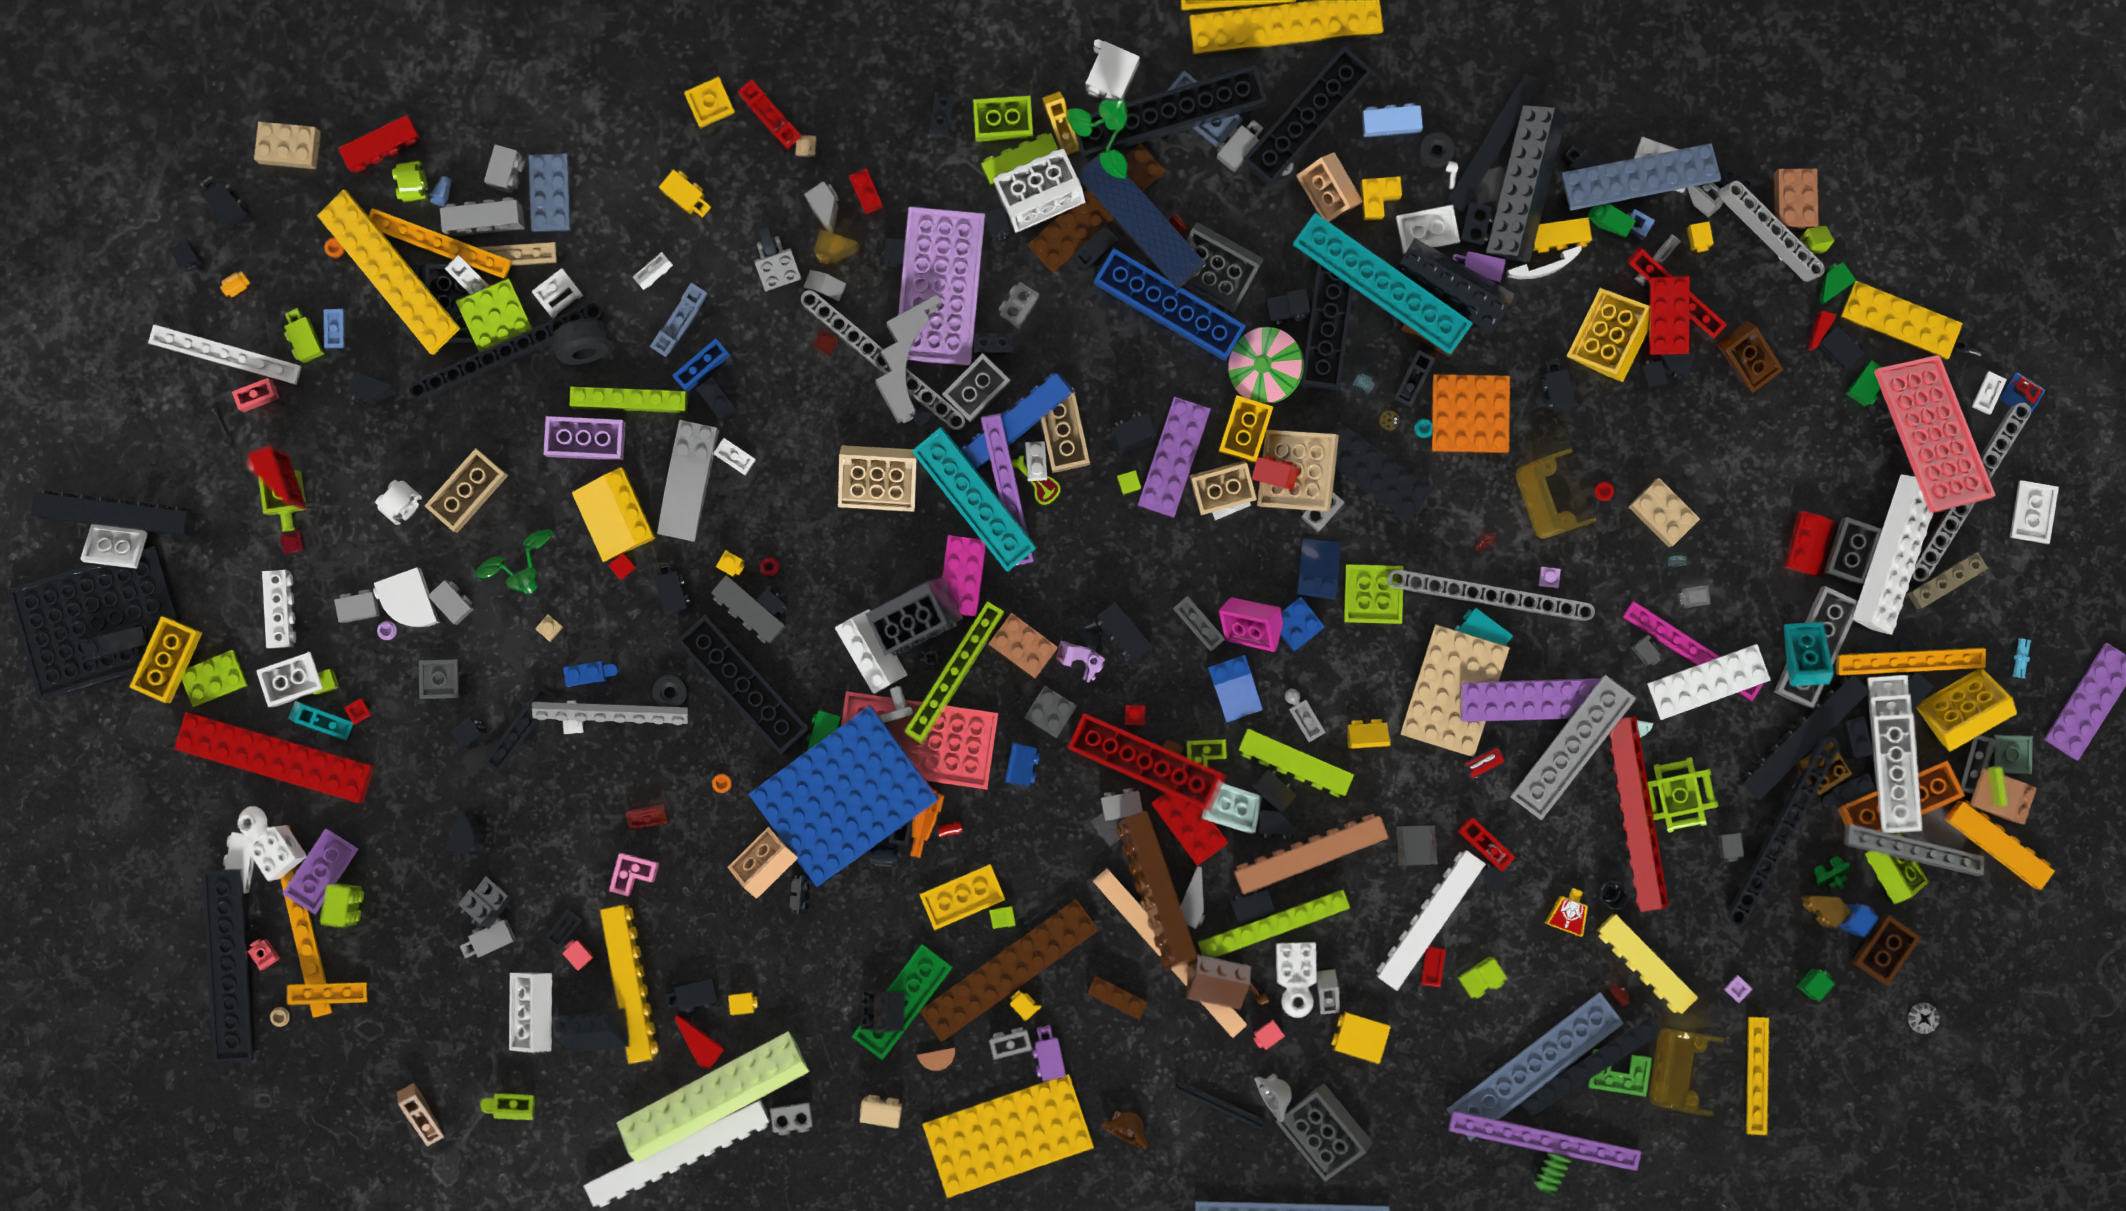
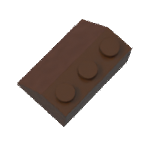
M1197 955V959L1188 963L1186 999L1241 1009L1250 985L1251 966Z

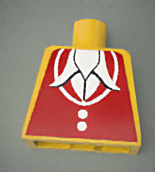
M1572 888L1568 899L1559 896L1545 924L1582 937L1588 908L1587 905L1579 903L1583 892Z

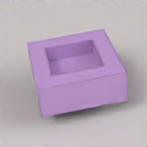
M1541 567L1538 586L1558 589L1561 569Z
M1736 975L1724 990L1735 1001L1740 1003L1752 988Z

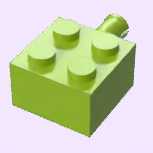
M294 470L305 501L302 472ZM258 477L263 514L280 515L282 532L293 531L292 513L307 510V508L300 509L285 503Z

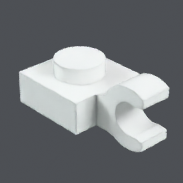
M576 700L567 701V703L577 704ZM564 720V734L584 733L583 721Z

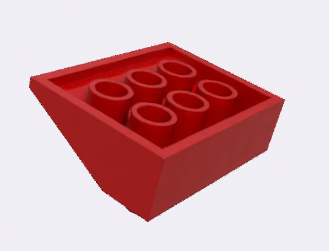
M271 446L248 454L249 460L247 462L250 470L254 471L285 503L300 509L307 508L289 454Z

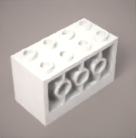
M1064 148L1054 150L1045 157L1036 158L1029 164L1017 166L1013 171L1001 173L993 179L998 196L1015 233L1085 203L1081 184Z

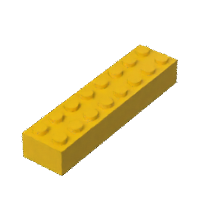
M629 904L606 908L600 911L618 1008H625L630 1042V1047H626L628 1062L630 1064L650 1060L656 1057L659 1048L657 1041L653 1039L655 1026L653 1022H650L649 1014H652L650 1003L646 1001V995H648L647 985L643 984L642 976H645L644 967L639 964L641 951L635 942V938H638L636 927L632 926L631 919H634L633 909L629 908Z

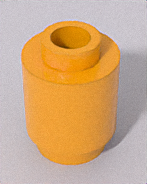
M243 271L235 272L221 281L222 286L220 288L226 296L234 297L245 290L250 281Z

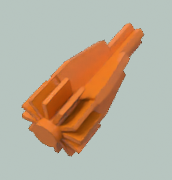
M935 789L933 791L939 800L913 818L912 837L914 841L911 856L921 857L924 840H928L936 822L937 814L941 812L944 796L937 793Z

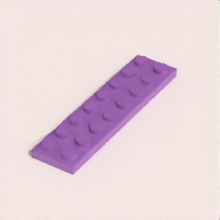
M1601 678L1461 682L1460 720L1468 722L1570 719Z

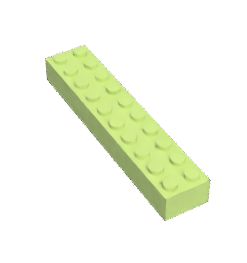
M788 1031L622 1119L617 1124L628 1153L638 1163L808 1073L809 1070L797 1042Z

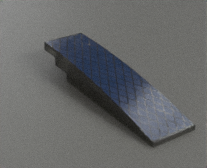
M1100 152L1076 173L1078 180L1102 206V209L1174 287L1179 290L1207 264L1128 176L1125 179L1116 178L1103 169L1099 157L1102 152Z

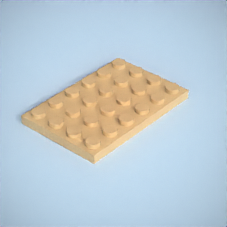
M1435 624L1400 734L1474 757L1486 721L1462 722L1460 720L1461 682L1499 681L1509 647Z

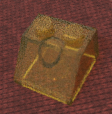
M820 230L813 252L818 261L829 264V262L835 263L858 252L860 247L857 241Z

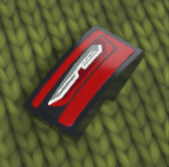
M1497 745L1462 764L1472 781L1508 761L1500 746Z

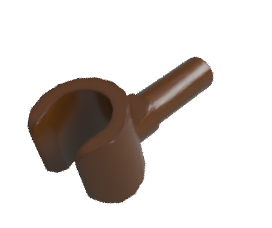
M1250 981L1249 988L1254 993L1258 1004L1264 1005L1268 1003L1266 993L1259 995V992Z

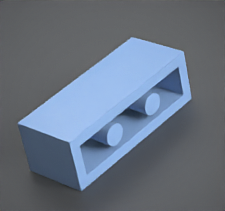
M1415 103L1405 104L1404 107L1396 108V105L1385 106V109H1377V107L1366 108L1362 112L1364 137L1421 132V107L1415 106Z

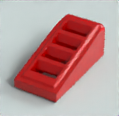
M1826 311L1817 314L1808 350L1812 351L1818 347L1835 320V314Z

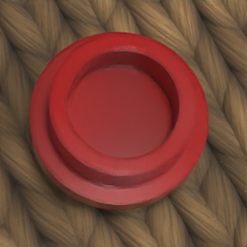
M1600 482L1596 485L1594 493L1599 500L1607 501L1612 498L1614 488L1608 482Z

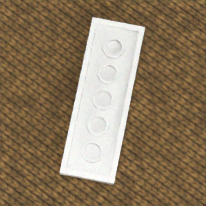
M1755 644L1647 683L1659 718L1662 720L1768 682L1770 677L1759 647Z

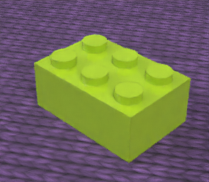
M1030 96L973 99L976 142L1033 138Z
M342 883L327 885L321 924L339 927L356 925L361 917L359 904L360 902L362 903L364 898L362 886Z

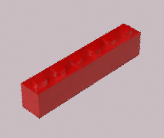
M1640 247L1626 260L1649 282L1650 277L1672 276ZM1689 291V318L1714 339L1727 324Z

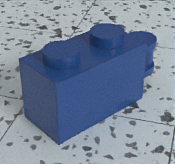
M602 661L563 667L566 687L605 682L607 677L615 676L619 672L616 665H605V662Z

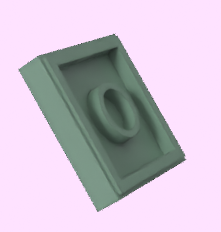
M1992 735V739L1996 740L1992 755V767H2001L2003 774H2032L2033 736Z

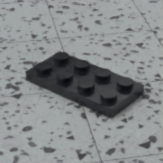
M1896 624L1892 635L1874 631L1850 654L1913 651L1917 646ZM1887 673L1853 675L1868 688L1867 678L1883 677Z

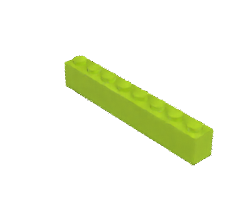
M987 601L905 730L906 735L923 744L1001 621L1004 611Z
M1341 889L1200 940L1197 943L1202 956L1215 958L1350 909L1344 890Z

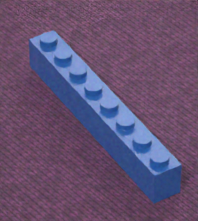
M1050 374L1045 378L1046 383L1041 387L1039 385L1034 387L1030 391V396L1026 399L1024 397L1015 403L1016 407L1014 409H1008L1001 414L1008 446L1075 392L1062 374ZM981 433L977 434L971 439L972 443L970 445H964L960 448L961 452L977 471L991 461L984 433L982 435Z

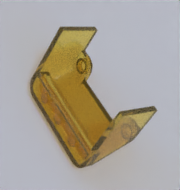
M1572 448L1523 465L1515 473L1533 530L1538 538L1547 539L1596 521V518L1577 523L1575 516L1571 512L1565 511L1557 514L1545 477L1555 473L1557 469L1555 459L1573 452Z
M1663 1028L1657 1039L1649 1092L1651 1103L1687 1113L1713 1116V1111L1698 1108L1699 1096L1696 1092L1689 1090L1694 1052H1704L1708 1046V1040L1724 1042V1038Z

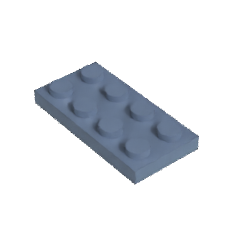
M1183 71L1169 90L1198 81ZM1235 115L1200 125L1193 129L1216 148H1219L1227 140L1231 132L1242 122L1243 118Z
M568 154L529 155L531 231H570Z

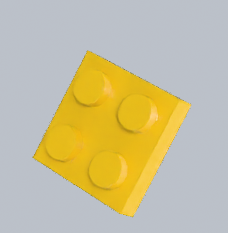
M719 77L684 92L700 128L735 113Z

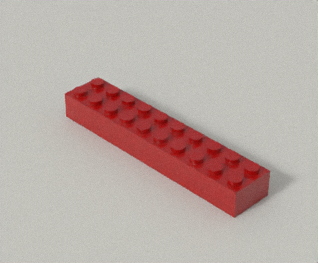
M185 712L174 748L178 751L357 803H364L375 767L367 763L190 712Z

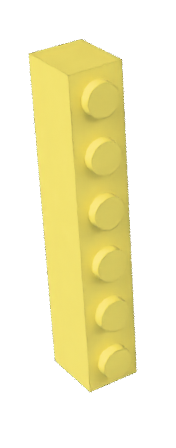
M1612 914L1597 929L1600 933L1598 937L1605 944L1609 942L1614 947L1612 951L1619 958L1623 956L1627 960L1625 964L1633 972L1637 970L1641 976L1639 978L1646 985L1650 984L1654 988L1653 993L1659 999L1664 998L1668 1002L1666 1006L1673 1013L1678 1012L1682 1014L1698 998L1616 914Z

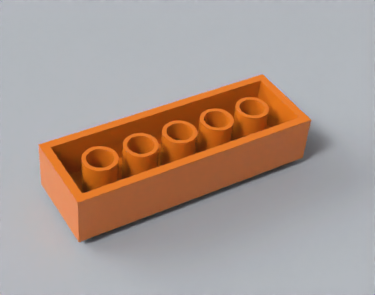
M1948 761L1918 773L1921 815L1965 796ZM1877 791L1843 805L1838 809L1845 826L1854 825L1882 832Z

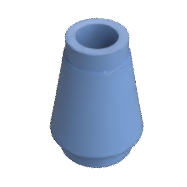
M441 176L430 194V201L439 206H444L445 203H448L452 180Z

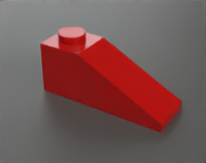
M1470 817L1457 830L1464 839L1501 871L1515 858L1473 817Z
M678 1014L675 1020L694 1058L697 1059L696 1063L704 1069L706 1067L710 1069L725 1048Z

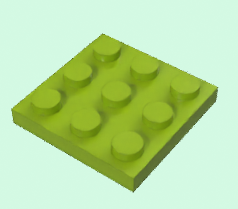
M509 278L456 300L479 352L532 329Z
M1345 565L1344 622L1402 624L1403 590L1390 587L1386 582V577L1392 571H1403L1404 566ZM1393 574L1392 581L1394 584H1399L1401 578L1398 574Z

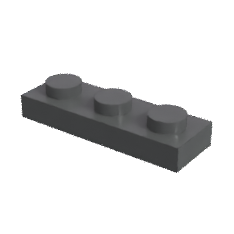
M1188 596L1173 608L1210 652L1225 640Z

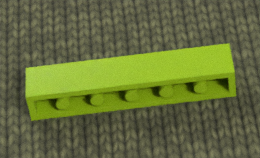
M570 387V406L577 409L687 413L688 393L686 391Z
M1250 729L1246 730L1238 749L1243 757L1251 760L1253 756L1259 759V764L1269 767L1270 764L1276 766V771L1285 775L1287 772L1294 774V779L1303 783L1306 779L1312 782V787L1322 790L1323 787L1329 789V794L1340 798V795H1346L1354 777V774Z

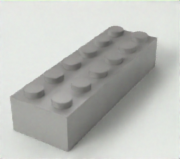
M1825 586L1820 588L1805 623L1823 622L1833 666L1836 655H1838L1852 624L1858 601ZM1786 663L1774 693L1807 708H1814L1824 684L1791 686Z

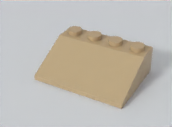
M841 445L839 453L838 507L914 512L918 459L912 453L913 450Z

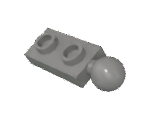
M1289 689L1285 693V700L1294 706L1289 711L1309 743L1324 734L1325 731L1306 700L1300 702V693L1296 689Z

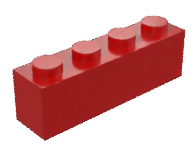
M405 115L338 149L347 168L352 172H359L366 168L365 165L378 163L383 159L382 157L388 154L390 156L397 154L400 148L415 145L420 137L411 118Z

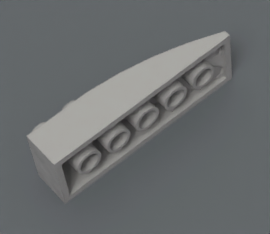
M679 420L657 534L695 542L712 467L713 453L719 435L718 428Z

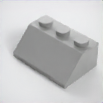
M823 181L804 195L823 226L832 235L838 212V198L830 184L826 186Z

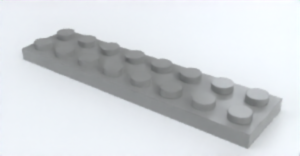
M1604 674L1510 797L1542 820L1629 709L1636 697Z

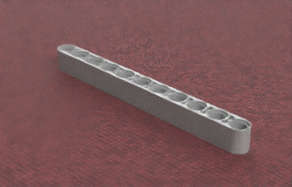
M810 290L802 294L801 302L809 312L885 375L891 372L887 364L884 366L878 364L879 358L882 357L881 351L884 350L818 294ZM808 296L815 297V302L811 305L805 303V299ZM828 308L830 310L827 317L820 316L821 309ZM836 321H844V327L836 329L834 327ZM857 332L859 338L857 341L849 340V335ZM871 344L874 346L873 352L865 353L863 351L864 347ZM906 368V386L910 381L918 383V387L915 390L907 388L908 394L926 409L930 410L934 416L944 421L951 430L961 431L965 427L964 416ZM925 393L932 394L933 398L930 402L922 400V396ZM940 405L947 407V412L943 415L937 413V408ZM955 417H959L962 420L961 425L958 427H954L951 424L952 419Z
M2026 403L2016 404L2009 409L1980 456L1989 480L2030 417L2031 408ZM2018 407L2023 410L2022 417L2016 413ZM2007 424H2011L2013 426L2012 433H2009L2007 431ZM1997 440H2001L2003 442L2002 449H1999L1996 446ZM1987 456H1991V457H1992V459H1993V464H1992V465L1987 464V462H1986ZM1976 502L1961 505L1963 507L1961 514L1956 511V507L1945 511L1917 558L1911 581L1922 582L1929 578ZM1947 520H1950L1953 524L1951 530L1946 528ZM1937 536L1941 537L1943 540V544L1941 546H1938L1936 544L1935 539ZM1927 552L1933 556L1931 562H1928L1925 558ZM1917 568L1921 569L1923 572L1921 578H1918L1915 575V571Z
M1402 570L1392 571L1386 577V582L1390 587L1578 621L1589 620L1595 614V609L1591 604ZM1393 574L1400 576L1401 581L1399 584L1393 583ZM1413 577H1416L1419 580V586L1417 588L1411 585V579ZM1432 580L1438 583L1436 591L1430 589V582ZM1450 584H1454L1457 587L1455 594L1449 592L1448 587ZM1469 587L1474 588L1476 591L1473 598L1467 594ZM1488 590L1494 593L1495 597L1492 601L1486 597ZM1507 594H1511L1513 596V602L1511 604H1508L1505 601V596ZM1526 597L1532 600L1530 607H1526L1524 604ZM1545 600L1549 601L1551 604V607L1548 611L1543 608V602ZM1564 603L1569 606V612L1567 614L1563 613L1561 610V607ZM1582 607H1586L1588 610L1586 617H1583L1580 613Z

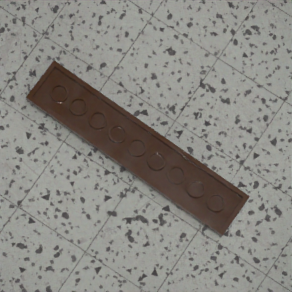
M1075 899L923 1007L920 1013L939 1040L943 1042L1099 930L1079 901Z

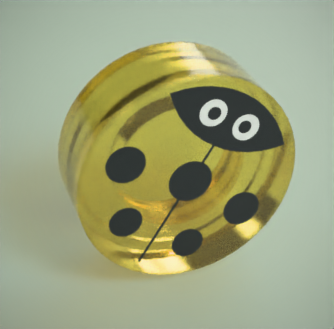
M1386 411L1381 415L1379 422L1383 429L1390 431L1398 426L1399 417L1393 411Z

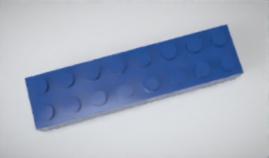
M1114 248L1094 280V285L1224 361L1227 360L1246 327L1234 318L1181 287L1175 286L1171 281Z

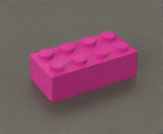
M948 535L943 577L961 615L977 617L986 545L981 539Z

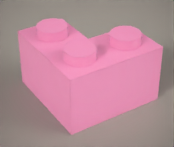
M619 853L609 891L626 896L631 895L635 878L649 882L655 881L659 863Z

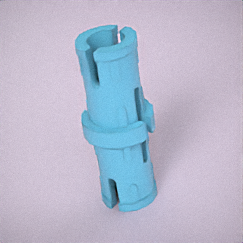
M2018 639L2017 654L2014 655L2013 677L2025 678L2027 662L2030 661L2028 654L2031 640Z

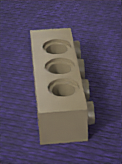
M1978 552L1972 553L1907 592L1916 609H1921L1982 573L1988 567Z

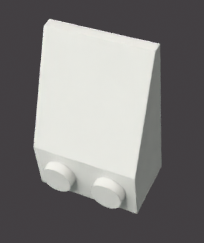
M311 652L256 670L268 707H276L323 689Z

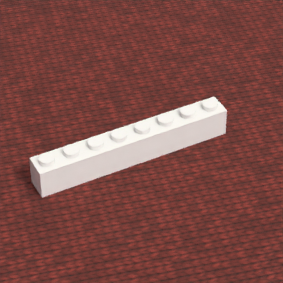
M1464 850L1463 853L1460 851L1454 859L1456 863L1452 869L1448 867L1443 874L1445 878L1443 882L1436 884L1432 890L1433 896L1431 899H1426L1422 904V912L1419 916L1415 915L1409 923L1412 926L1408 932L1404 930L1398 939L1401 942L1397 947H1392L1387 955L1389 956L1387 962H1382L1376 970L1378 972L1377 977L1395 990H1398L1485 866L1484 862L1467 850Z

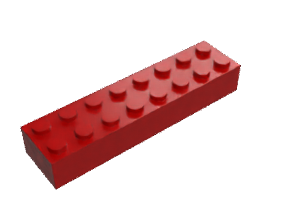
M1084 713L1068 749L1210 812L1226 778L1222 773Z

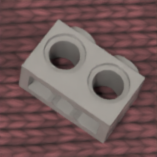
M1332 492L1333 504L1331 505L1330 512L1317 511L1320 514V519L1313 521L1310 518L1311 510H1302L1301 512L1304 514L1301 518L1319 532L1345 502Z
M810 1102L770 1109L773 1132H778L779 1135L790 1134V1130L798 1129V1132L809 1131V1127L813 1126ZM804 1113L807 1116V1121L800 1123L797 1120V1114ZM785 1116L788 1120L787 1125H780L778 1117Z

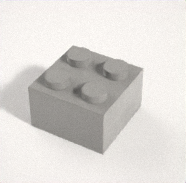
M495 145L484 182L490 188L513 194V191L519 185V179H517L519 171L522 172L525 162L523 157L516 150Z

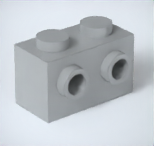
M1023 1027L1012 1029L1010 1034L1004 1035V1032L993 1034V1038H990L989 1041L994 1059L1032 1050L1028 1030H1023Z

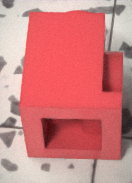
M258 939L250 945L252 949L248 953L258 965L259 970L266 969L280 959L267 939L263 941ZM259 950L264 952L263 957H260L258 954Z

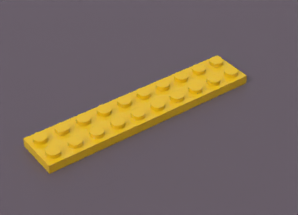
M1320 0L1190 15L1194 54L1383 33L1379 0Z
M343 189L317 215L430 354L434 355L460 329L347 190Z

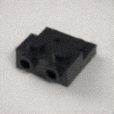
M485 876L476 890L469 889L458 905L462 908L460 912L463 915L473 918L471 922L479 928L484 926L490 929L512 897L491 878Z

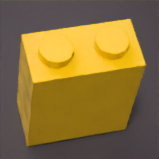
M1348 1012L1340 1015L1337 1026L1340 1027L1339 1032L1334 1034L1332 1040L1333 1049L1380 1064L1390 1026Z

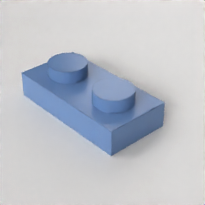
M324 309V348H345L344 309Z

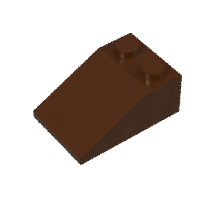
M1749 321L1744 322L1716 343L1724 357L1752 393L1783 371V368L1758 328Z

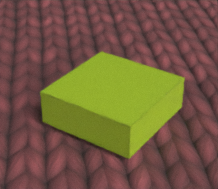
M1136 470L1117 476L1123 495L1141 489Z

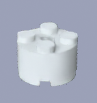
M394 480L389 484L387 492L384 495H380L375 503L378 505V510L395 525L401 524L399 520L402 518L407 520L419 506L417 500H421L422 497L405 481L398 482Z

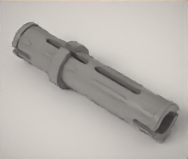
M1671 234L1652 258L1662 265L1681 241ZM1640 273L1635 278L1642 286H1645L1648 282Z

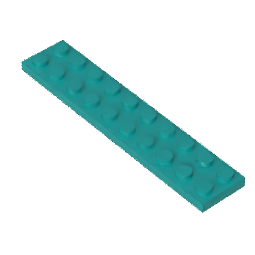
M1314 213L1293 243V246L1449 355H1451L1473 324L1316 213Z

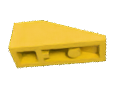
M1058 92L1043 97L1042 100L1060 150L1064 148L1066 155L1079 151L1080 148L1075 132L1070 127L1065 113L1068 110L1062 94Z

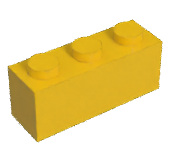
M1589 218L1539 224L1533 251L1538 250V253H1546L1551 248H1557V251L1566 250L1568 246L1572 245L1586 247L1587 243H1590L1592 240Z

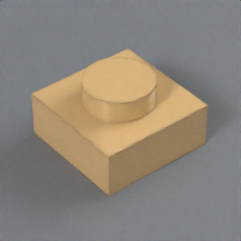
M802 136L796 142V155L815 156L816 136Z
M547 615L535 629L551 642L563 627L550 615Z

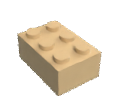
M258 122L254 160L260 164L316 169L320 131L316 127Z
M1660 478L1656 479L1628 506L1668 547L1673 546L1700 520Z

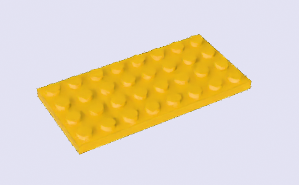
M1069 1074L923 1123L947 1198L1094 1148Z

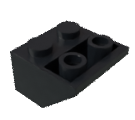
M862 991L861 1030L881 1032L904 1031L905 992Z

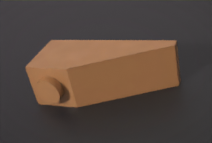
M413 1083L398 1091V1105L425 1144L429 1146L444 1138L442 1130L416 1085Z

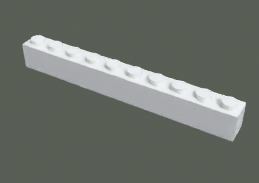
M760 1099L715 1121L638 1163L634 1160L586 1183L584 1187L593 1206L599 1204L600 1207H603L610 1203L611 1198L616 1196L619 1199L627 1195V1190L634 1188L636 1191L646 1186L644 1182L650 1179L654 1182L663 1177L662 1174L667 1171L671 1174L681 1169L679 1165L685 1162L687 1165L698 1161V1156L704 1154L706 1157L716 1152L714 1149L716 1147L722 1146V1148L733 1144L732 1140L737 1137L741 1140L748 1137L750 1131L754 1129L760 1131L768 1127L767 1123L770 1122V1118Z

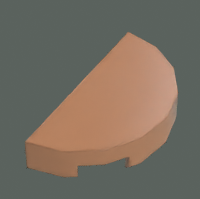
M955 1047L918 1054L917 1057L925 1068L940 1071L952 1063L955 1056Z

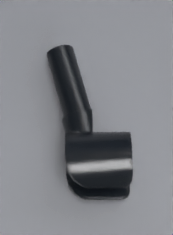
M1960 340L1957 342L1962 344L1964 349L1955 348L1956 352H1968L1981 356L1982 352L1968 347L1965 341Z

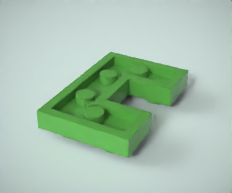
M1593 1049L1592 1054L1598 1051L1599 1049ZM1631 1054L1629 1074L1611 1071L1610 1066L1588 1080V1088L1646 1096L1652 1058Z

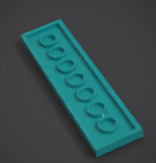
M942 427L912 451L1007 572L1038 548Z

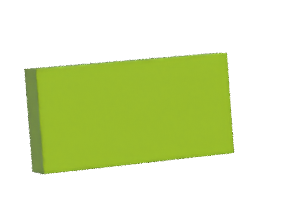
M1988 767L1993 806H2007L2003 770L2001 767Z

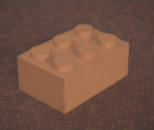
M1778 169L1774 173L1775 217L1788 230H1806L1817 227V169Z
M1012 613L989 643L990 646L1035 679L1058 649L1056 645Z

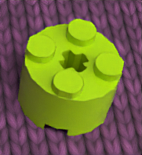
M421 161L397 164L396 168L392 169L393 178L397 180L398 184L396 195L403 202L428 198V195L424 194V189H428L425 171L419 168L422 165Z

